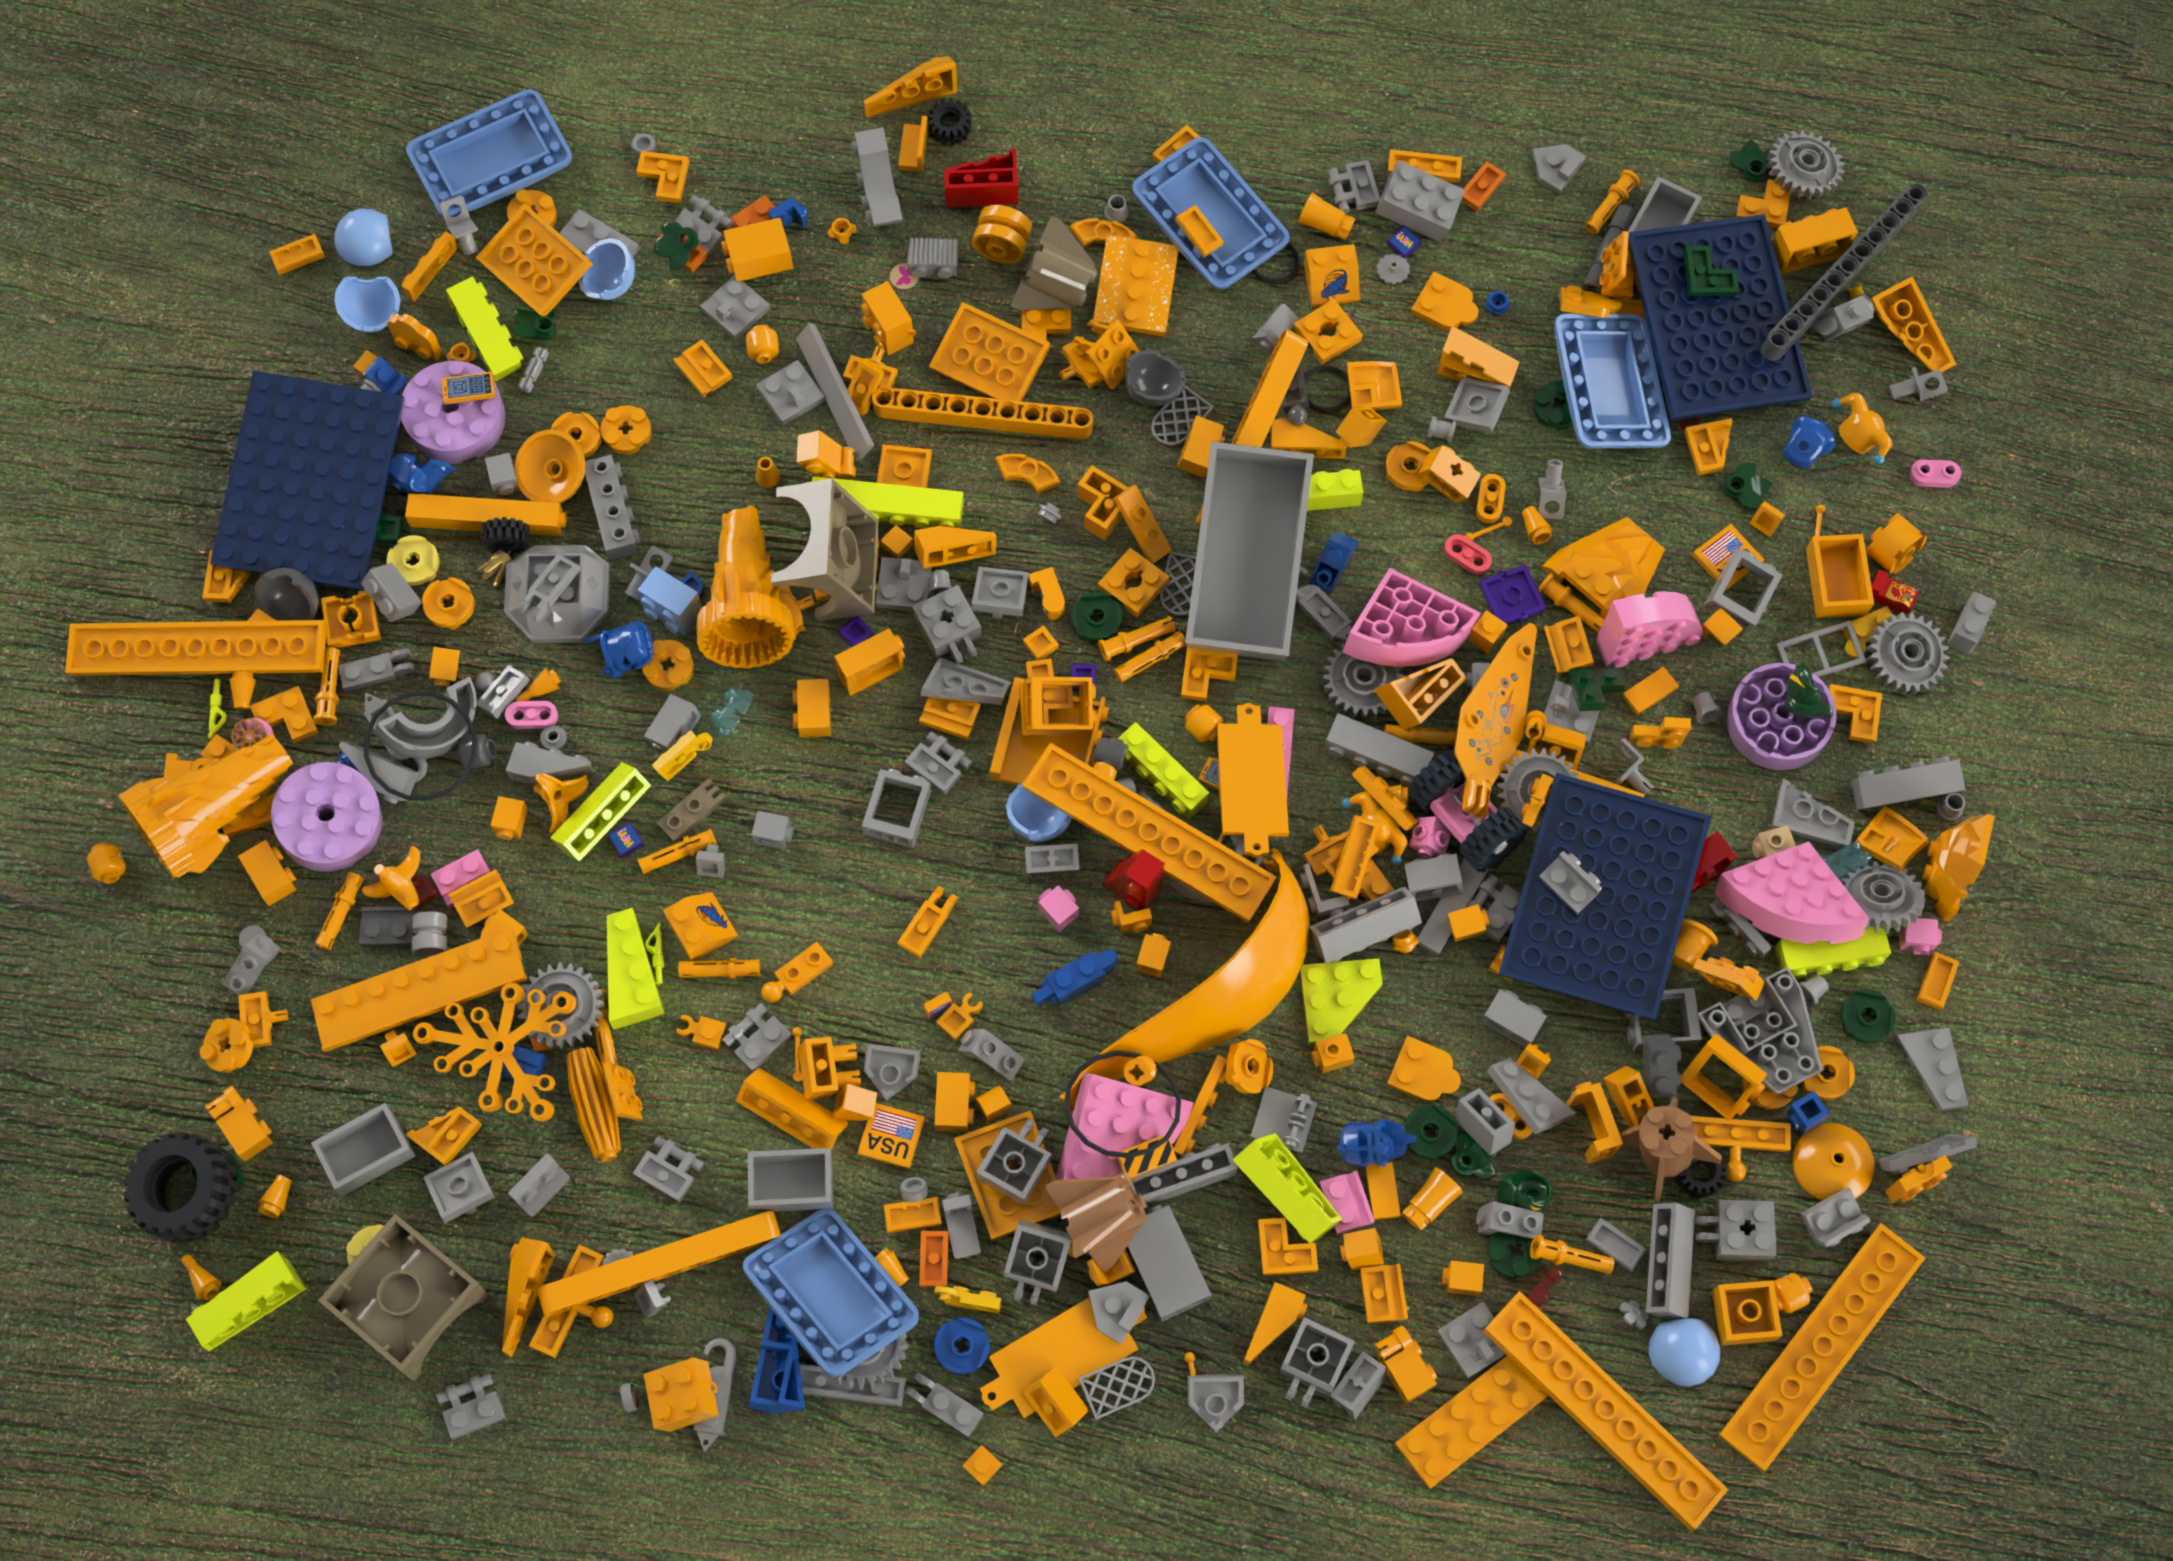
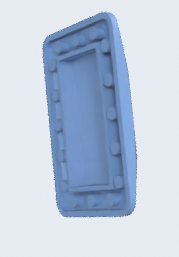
M532 89L523 90L410 141L406 148L410 161L441 216L443 215L439 207L440 202L461 195L469 212L524 189L563 169L572 161V153L540 94ZM457 204L450 205L447 210L448 215L451 217L458 216L461 212V207Z
M1197 137L1133 182L1132 192L1143 208L1192 266L1216 289L1223 290L1230 287L1288 245L1290 237L1287 229L1206 138ZM1194 205L1199 208L1224 241L1222 247L1204 258L1175 221L1176 216Z
M1561 314L1554 322L1557 351L1570 415L1579 443L1586 448L1665 447L1671 440V433L1646 321L1636 314H1609L1608 317H1595L1583 314Z
M821 1209L781 1234L780 1237L773 1239L750 1254L743 1262V1271L759 1294L805 1351L829 1376L839 1377L844 1375L912 1329L919 1321V1311L839 1215L831 1209Z

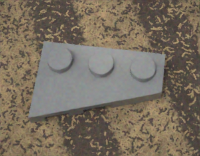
M578 209L559 233L583 255L595 243L608 238L620 240L630 250L633 257L640 249L638 243Z
M1783 778L1779 788L1771 829L1788 825L1793 835L1848 849L1855 822L1830 806H1824L1812 799V795L1805 791H1799L1790 785L1791 782Z
M1949 1028L1899 1034L1895 1037L1899 1046L1901 1045L1908 1055L1907 1059L1911 1066L1915 1067L1922 1078V1084L1939 1111L1966 1108L1968 1106Z
M1511 1058L1491 1065L1487 1071L1534 1135L1571 1120L1576 1114L1573 1109Z
M1952 1133L1879 1159L1882 1170L1890 1171L1893 1174H1900L1908 1171V1167L1929 1164L1944 1155L1951 1156L1976 1148L1977 1145L1972 1136Z

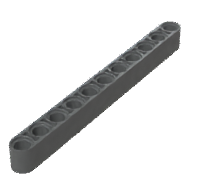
M1919 183L1908 185L1770 331L1761 347V353L1764 358L1770 361L1780 359L1916 215L1928 196L1927 189Z

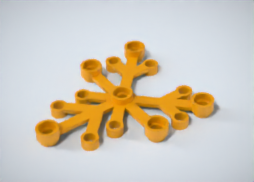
M507 983L501 990V998L504 1001L498 1031L489 1019V1012L485 1008L476 1007L471 1011V1020L481 1026L488 1039L478 1037L463 1014V1007L454 1002L446 1006L445 1014L448 1018L454 1019L462 1034L439 1031L434 1025L426 1022L416 1025L413 1030V1037L420 1044L429 1045L434 1041L461 1045L447 1056H439L434 1060L433 1065L438 1072H449L455 1063L476 1048L486 1050L472 1061H464L459 1066L460 1074L471 1078L477 1074L480 1068L492 1061L486 1090L480 1094L478 1099L482 1110L496 1112L503 1104V1098L497 1091L504 1062L514 1078L511 1097L505 1102L506 1110L513 1114L520 1113L524 1107L522 1101L524 1094L531 1105L530 1114L533 1119L545 1122L552 1118L554 1114L553 1104L548 1100L540 1099L533 1086L538 1087L542 1091H551L555 1086L554 1078L546 1074L541 1076L524 1074L512 1054L514 1044L532 1031L549 1033L556 1038L562 1037L566 1032L565 1024L560 1021H546L558 1013L569 1014L575 1009L576 999L572 994L567 992L557 993L553 997L552 1004L541 1011V1007L546 1001V995L541 990H531L527 996V1000L530 1003L527 1022L510 1033L515 1005L520 1004L524 1000L525 991L519 984ZM513 988L515 994L512 998H508L507 992ZM536 993H539L540 1000L537 1003H535L533 1001V996ZM564 997L566 1004L560 1007L559 1000ZM456 1006L458 1008V1012L456 1015L452 1016L451 1009L452 1007ZM479 1011L483 1012V1018L481 1020H477L476 1014ZM559 1024L561 1030L558 1034H554L553 1027ZM425 1028L427 1034L424 1038H421L420 1031ZM499 1042H502L503 1049L502 1051L498 1052L496 1050V1045ZM442 1060H445L447 1063L444 1069H441L439 1066ZM468 1064H471L472 1071L471 1073L467 1074L465 1072V1067ZM545 1078H548L550 1082L549 1086L544 1088L542 1086V1081ZM487 1096H491L492 1103L487 1106L485 1099ZM514 1100L518 1102L516 1110L511 1109V1103ZM539 1105L544 1107V1112L541 1115H538L536 1112Z

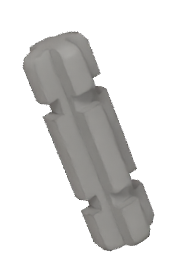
M535 348L532 354L534 357L530 358L523 372L524 377H521L519 380V390L526 393L531 392L534 386L532 383L536 382L544 366L542 363H545L549 356L545 348Z

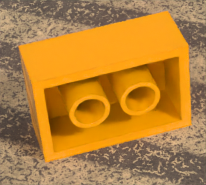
M1846 207L1839 210L1830 209L1824 214L1818 216L1810 215L1801 221L1794 223L1786 222L1778 227L1772 242L1781 276L1839 259L1851 247L1858 231Z

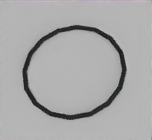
M410 691L390 699L373 715L364 734V759L371 776L388 793L406 800H432L451 792L468 776L476 758L477 734L469 715L453 699L433 691ZM410 696H433L450 703L465 718L472 735L471 757L464 773L449 788L431 795H406L390 788L375 773L369 758V735L377 718L391 704Z
M1113 1051L1094 1056L1077 1068L1066 1086L1064 1109L1070 1128L1086 1146L1106 1156L1132 1158L1151 1153L1169 1140L1180 1121L1181 1098L1175 1080L1160 1063L1154 1061L1156 1068L1171 1084L1176 1099L1175 1119L1162 1139L1147 1149L1130 1153L1108 1151L1087 1140L1075 1126L1069 1108L1071 1088L1080 1073L1098 1060L1114 1056L1137 1058L1144 1055L1133 1052Z

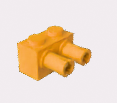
M824 1037L805 1039L798 1046L805 1099L832 1097L839 1090L838 1088H843L847 1084L860 1087L861 1078L857 1077L860 1076L859 1070L836 1072L835 1062L857 1060V1052H854L857 1049L855 1043L833 1046L832 1038Z

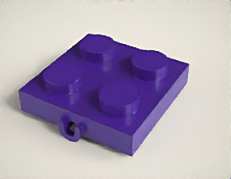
M1526 564L1509 571L1502 569L1497 572V575L1479 581L1478 586L1491 613L1507 625L1521 622L1524 619L1527 620L1546 611V605Z

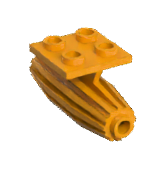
M591 1047L580 1048L566 1055L570 1093L580 1129L594 1158L601 1159V1162L611 1161L617 1158L616 1153L621 1151L618 1117L636 1121L642 1120V1103L635 1094L633 1087L635 1085V1078L629 1069L610 1062L602 1063L603 1072Z

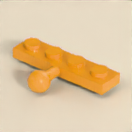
M1690 1116L1697 1137L1709 1146L1730 1148V1162L1726 1164L1727 1168L1724 1171L1727 1172L1726 1178L1732 1182H1739L1746 1175V1168L1741 1162V1149L1789 1152L1791 1150V1123L1731 1119L1729 1121L1725 1118Z
M578 1245L562 1279L600 1267L602 1260L605 1258L604 1255ZM585 1304L552 1316H543L529 1347L552 1358H556L577 1313L591 1318L592 1323L596 1327L606 1328L613 1321V1312L606 1306L595 1308Z

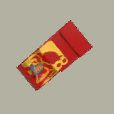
M1879 569L1871 582L1874 602L1884 607L1888 606L1889 609L1898 613L1909 614L1916 602L1918 592L1911 586L1903 585L1887 577L1889 573Z

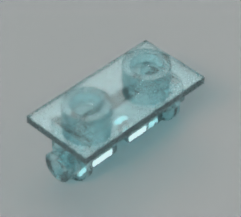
M743 683L735 688L731 686L723 697L726 700L723 707H717L709 720L712 723L708 729L711 730L717 726L720 735L727 737L728 734H732L740 721V718L733 714V712L737 711L744 715L753 701L752 697L754 694L747 689L742 691Z
M1857 840L1823 858V860L1839 879L1848 874L1850 870L1854 871L1861 866L1868 865L1871 856L1867 851L1862 852L1860 842Z

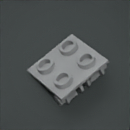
M1265 1087L1250 1137L1258 1139L1276 1133L1288 1149L1302 1153L1317 1102L1311 1101V1097L1306 1094L1295 1096Z

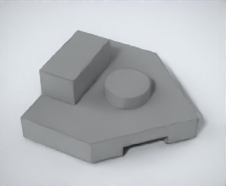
M1567 144L1535 148L1532 151L1539 183L1559 195L1586 160L1585 155Z
M867 1043L864 1072L872 1080L886 1101L918 1078L921 1051Z
M1127 1281L1088 1291L1097 1330L1122 1344L1150 1296Z
M1187 1375L1188 1405L1217 1433L1235 1412L1244 1405V1375Z

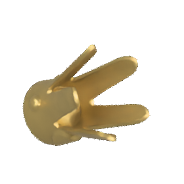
M498 550L488 562L477 568L476 570H481L487 566L484 569L485 573L482 579L487 580L500 568L494 583L496 588L506 572V565L513 561L509 556L511 551L506 554L504 551Z

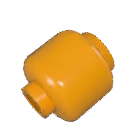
M754 326L746 334V348L749 358L760 364H766L778 355V335L769 326Z
M1197 704L1184 718L1186 720V730L1200 743L1208 740L1214 742L1217 739V723L1223 724L1222 717L1209 705L1200 706Z
M105 842L95 845L87 856L92 878L97 881H103L106 884L114 883L119 880V877L126 870L121 849L111 843Z
M1788 1273L1774 1280L1778 1311L1782 1310L1785 1313H1792L1809 1304V1293L1812 1292V1287L1806 1277L1801 1278L1796 1273Z

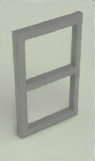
M1851 621L1776 643L1782 662L1790 664L1784 648L1813 639L1824 670L1811 673V675L1815 674L1817 677L1867 662ZM1847 628L1859 659L1830 667L1818 637Z

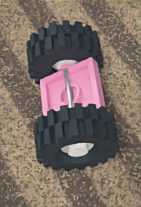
M1452 749L1451 752L1450 750L1446 751L1444 755L1440 754L1436 760H1431L1426 768L1423 767L1420 770L1421 773L1413 778L1414 781L1410 783L1408 794L1426 814L1435 813L1461 843L1460 853L1477 872H1485L1487 869H1492L1495 864L1501 863L1502 859L1507 858L1511 855L1510 852L1517 849V845L1522 843L1523 837L1527 835L1526 831L1528 828L1510 808L1497 810L1490 801L1485 819H1479L1475 815L1461 810L1466 778L1454 754L1455 749Z

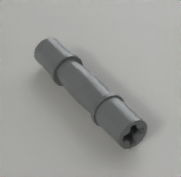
M1619 205L1611 223L1607 226V234L1600 245L1596 259L1591 262L1590 270L1583 283L1585 291L1601 293L1602 285H1600L1599 281L1604 265L1601 262L1602 252L1623 231L1628 232L1636 214L1632 207L1627 205Z

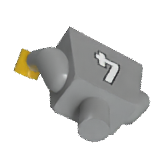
M1856 283L1857 288L1854 289L1847 287L1850 301L1829 310L1810 326V328L1821 334L1824 342L1859 328L1874 318L1873 314L1876 312V309L1871 299L1864 294L1861 283Z

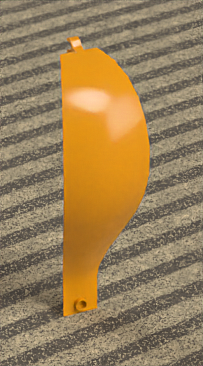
M1272 848L1270 850L1272 853L1271 861L1267 859L1262 860L1266 869L1270 871L1275 870L1281 874L1278 891L1255 931L1235 955L1188 994L1125 1034L1099 1055L1113 1051L1140 1053L1158 1063H1163L1222 1044L1247 1032L1275 1009L1295 982L1304 964L1310 943V915L1305 897L1297 879L1283 861V857L1278 849ZM1114 1056L1098 1060L1083 1070L1071 1088L1069 1104L1071 1114L1073 1115L1084 1073L1118 1081L1125 1077L1124 1067L1127 1062L1135 1058ZM1066 1092L1060 1095L1063 1103H1065Z

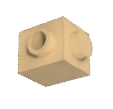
M1786 825L1758 833L1753 841L1752 850L1756 858L1762 859L1796 845L1790 829Z

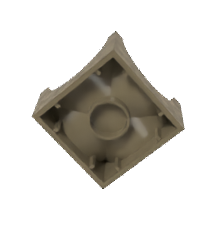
M832 478L776 488V498L780 501H790L805 507L810 517L811 531L808 543L802 554L787 568L771 573V583L775 587H809L831 595L832 598L825 605L815 608V618L818 621L874 613L879 520Z
M394 1214L318 1301L415 1382L422 1374L421 1366L427 1353L443 1331L466 1309L477 1303L483 1304L490 1295L477 1281L398 1215Z

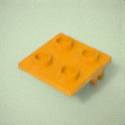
M1090 319L1087 325L1093 326L1091 331L1101 335V337L1094 343L1076 336L1072 342L1078 343L1076 348L1086 353L1109 388L1114 390L1125 377V366L1128 357L1136 352H1140V350L1118 319H1114L1110 325L1098 323L1096 320Z

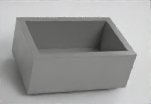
M1398 160L1388 177L1375 213L1442 242L1452 226L1465 190Z
M1658 176L1628 232L1690 224L1702 196Z
M386 1102L311 1142L334 1190L341 1197L415 1157L393 1111Z
M817 1148L748 1152V1207L751 1213L833 1209L831 1149Z

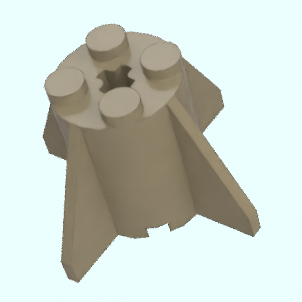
M1051 215L1039 239L1041 247L1035 246L1033 252L1028 256L1029 261L1024 270L1027 272V279L1021 278L1019 287L1010 306L1018 310L1075 308L1076 305L1082 307L1087 297L1085 288L1088 283L1092 284L1097 275L1098 271L1094 267L1095 263L1061 219Z

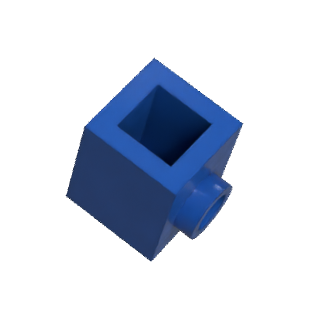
M1815 1091L1791 1104L1787 1112L1789 1115L1787 1119L1794 1130H1799L1804 1135L1825 1123L1830 1113Z

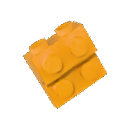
M1709 957L1707 961L1697 958L1693 968L1708 984L1757 1001L1765 984L1758 975L1759 971L1749 966H1744L1743 969L1736 967L1733 961L1724 957H1720L1719 960Z

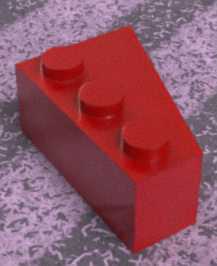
M1016 148L1010 149L1008 154L995 157V155L987 156V160L974 164L971 161L944 169L946 208L1019 205Z
M1719 831L1705 839L1691 894L1720 877L1721 873L1727 872L1737 857Z
M1144 849L1133 853L1131 857L1127 856L1124 860H1118L1101 885L1124 899L1125 904L1135 911L1148 909L1162 889L1165 863Z

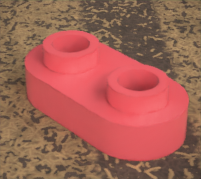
M1459 534L1452 535L1445 543L1444 553L1447 558L1470 573L1482 575L1490 569L1492 563L1490 553L1465 536ZM1453 548H1459L1461 552L1456 553L1453 551ZM1479 561L1482 565L1476 566L1474 562Z

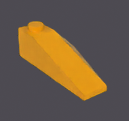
M949 56L933 58L864 100L866 118L957 93L955 62Z
M1913 276L1870 298L1881 321L1930 372L1935 370L1943 372L1956 365Z
M521 1237L519 1244L515 1243L510 1252L509 1259H511L502 1352L511 1358L537 1300L538 1294L536 1289L543 1286L556 1255L549 1244L543 1241Z

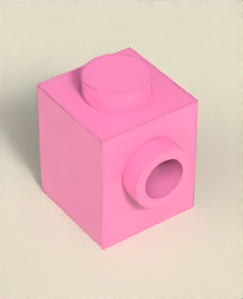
M1058 885L1053 890L1049 888L1040 895L1038 910L1058 932L1062 931L1079 916V907L1075 904L1076 899L1067 889L1063 891Z
M1917 918L1916 923L1910 922L1909 928L1900 925L1899 950L1913 951L1916 955L1931 953L1941 943L1942 931L1938 929V920Z

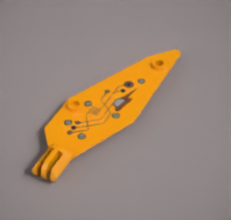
M1528 623L1506 640L1460 708L1454 754L1466 778L1461 810L1475 815L1479 819L1487 817L1491 786L1523 738L1537 628L1533 623Z

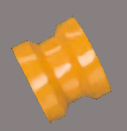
M1138 1056L1125 1065V1079L1131 1085L1141 1086L1155 1077L1157 1071L1156 1064L1148 1056Z

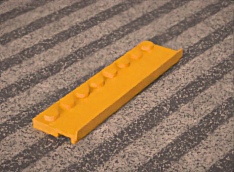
M509 928L311 999L322 1051L328 1052L445 1010L449 1003L462 1004L501 990L507 983L518 984L526 981L528 978L521 961L523 959L515 930Z

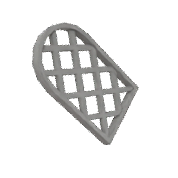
M1184 386L1182 389L1183 397L1176 398L1171 403L1164 405L1152 420L1151 432L1153 437L1164 446L1174 447L1185 442L1190 423L1194 420L1189 419L1188 412L1197 411L1198 416L1201 417L1200 411L1208 410L1202 416V418H1206L1214 409L1212 404L1187 386ZM1185 391L1191 394L1192 397H1186ZM1196 400L1197 407L1187 408V401ZM1184 401V409H1175L1174 402ZM1199 401L1202 402V403H1203L1204 405H1206V406H1205V407H1200ZM1170 404H1172V410H1165ZM1185 412L1186 420H1177L1176 413ZM1173 413L1174 421L1165 422L1164 414ZM1161 415L1162 422H1156L1157 418ZM1186 423L1187 431L1178 432L1177 424ZM1174 424L1175 432L1166 433L1165 425ZM1154 426H1162L1163 433L1156 434ZM1179 435H1186L1184 438L1179 440ZM1167 436H1176V442H1167Z
M1170 552L1165 573L1169 574L1172 580L1160 592V602L1169 614L1187 616L1189 615V610L1184 612L1181 606L1191 602V597H1188L1185 590L1193 586V581L1188 575L1195 571V563L1193 561H1196V556ZM1176 557L1184 558V560L1178 562ZM1172 558L1176 564L1169 568ZM1189 561L1193 568L1186 572L1181 565ZM1178 567L1183 574L1175 578L1171 571ZM1185 577L1190 584L1182 588L1178 581ZM1175 583L1179 590L1171 594L1167 587ZM1165 590L1168 596L1163 599V591ZM1182 593L1186 600L1178 604L1174 597ZM1170 599L1175 604L1171 609L1164 603Z
M1133 1356L1119 1359L1117 1362L1078 1378L1095 1420L1134 1403H1139L1151 1393L1155 1384L1154 1370L1150 1364L1142 1358ZM1132 1360L1130 1367L1121 1364L1124 1361ZM1136 1360L1145 1364L1142 1372L1133 1369ZM1115 1366L1112 1375L1103 1371ZM1118 1367L1128 1370L1125 1380L1115 1376ZM1147 1368L1150 1370L1151 1376L1145 1374ZM1131 1372L1141 1376L1137 1385L1128 1382ZM1097 1373L1094 1382L1084 1379ZM1101 1374L1110 1378L1107 1388L1097 1384ZM1144 1377L1152 1380L1149 1390L1140 1387ZM1113 1379L1123 1383L1119 1393L1110 1390ZM1084 1382L1089 1385H1092L1089 1395L1084 1385ZM1126 1385L1135 1388L1132 1398L1122 1395ZM1095 1387L1105 1391L1101 1401L1092 1397ZM1139 1390L1146 1393L1142 1397L1136 1399ZM1108 1393L1118 1396L1114 1406L1105 1403ZM1121 1398L1130 1401L1118 1407ZM1091 1401L1100 1404L1097 1413ZM1103 1406L1113 1409L1100 1415Z

